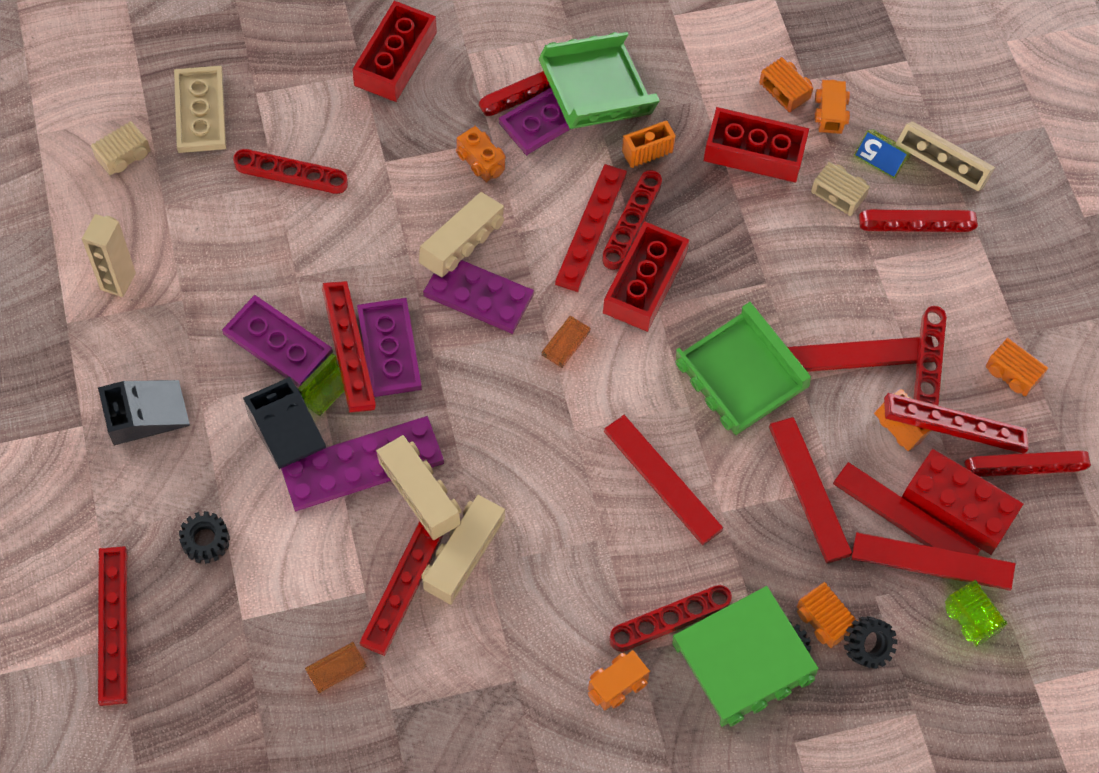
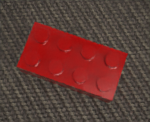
M393 1L352 69L354 86L397 102L437 34L436 16Z
M716 107L703 161L796 183L810 128Z
M644 221L604 298L603 314L648 332L687 255L690 239Z
M933 448L902 495V498L990 555L993 554L1024 503Z

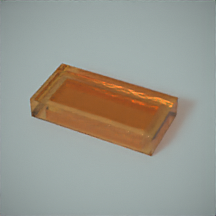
M569 316L543 349L542 356L563 368L588 336L591 328L574 317Z
M351 642L307 666L305 671L319 694L367 666L354 642Z

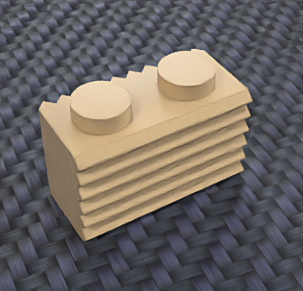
M132 121L121 126L120 129L117 128L116 131L109 133L108 136H104V138L91 145L96 160L108 172L109 176L114 173L123 172L130 163L135 160L144 159L151 151L148 140Z
M828 162L817 178H815L811 192L837 209L844 211L845 214L852 216L867 197L870 186L867 185L863 178L854 177L847 173L843 166Z

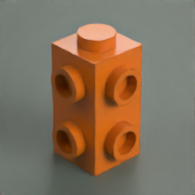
M822 80L820 89H816L815 103H819V108H816L815 122L819 123V132L842 134L844 125L849 124L850 111L846 110V105L849 104L850 91H846V81Z
M474 126L456 138L457 155L462 161H467L477 177L480 176L485 182H488L492 178H498L505 170V154L501 148H496L491 143L489 136L484 131L481 132Z
M634 650L627 655L623 652L613 659L610 667L605 670L600 668L590 676L588 696L596 706L600 705L604 711L611 706L615 709L626 700V695L632 691L637 693L648 684L647 680L650 671Z

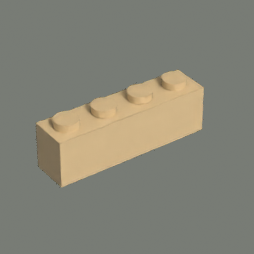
M913 121L906 124L895 144L978 192L985 187L995 169L994 166Z
M480 192L420 246L419 263L440 277L445 276L449 271H453L464 257L470 256L473 249L479 243L486 241L494 229L497 230L504 222V206L483 192Z
M95 214L82 237L84 247L100 290L124 297L136 272L120 223L111 216Z
M402 435L376 450L379 464L433 540L461 525L459 514L462 511L455 499L450 500L448 498L445 485L440 479L438 481L435 480L430 464L426 460L422 461L420 459V452L413 441L409 443L405 436Z
M477 495L473 502L469 501L463 511L464 517L460 521L461 525L450 531V539L446 544L442 543L435 555L437 559L432 566L428 565L421 577L425 591L450 605L457 597L505 520V509L480 495Z

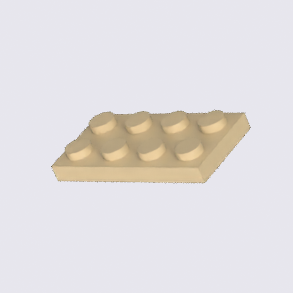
M222 66L174 69L178 153L226 149Z

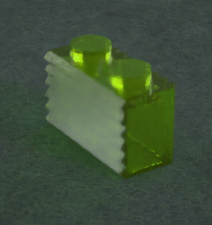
M976 580L949 595L945 601L947 614L953 620L957 619L962 626L963 636L969 642L973 641L976 647L1000 633L1007 625V621L997 611V608Z

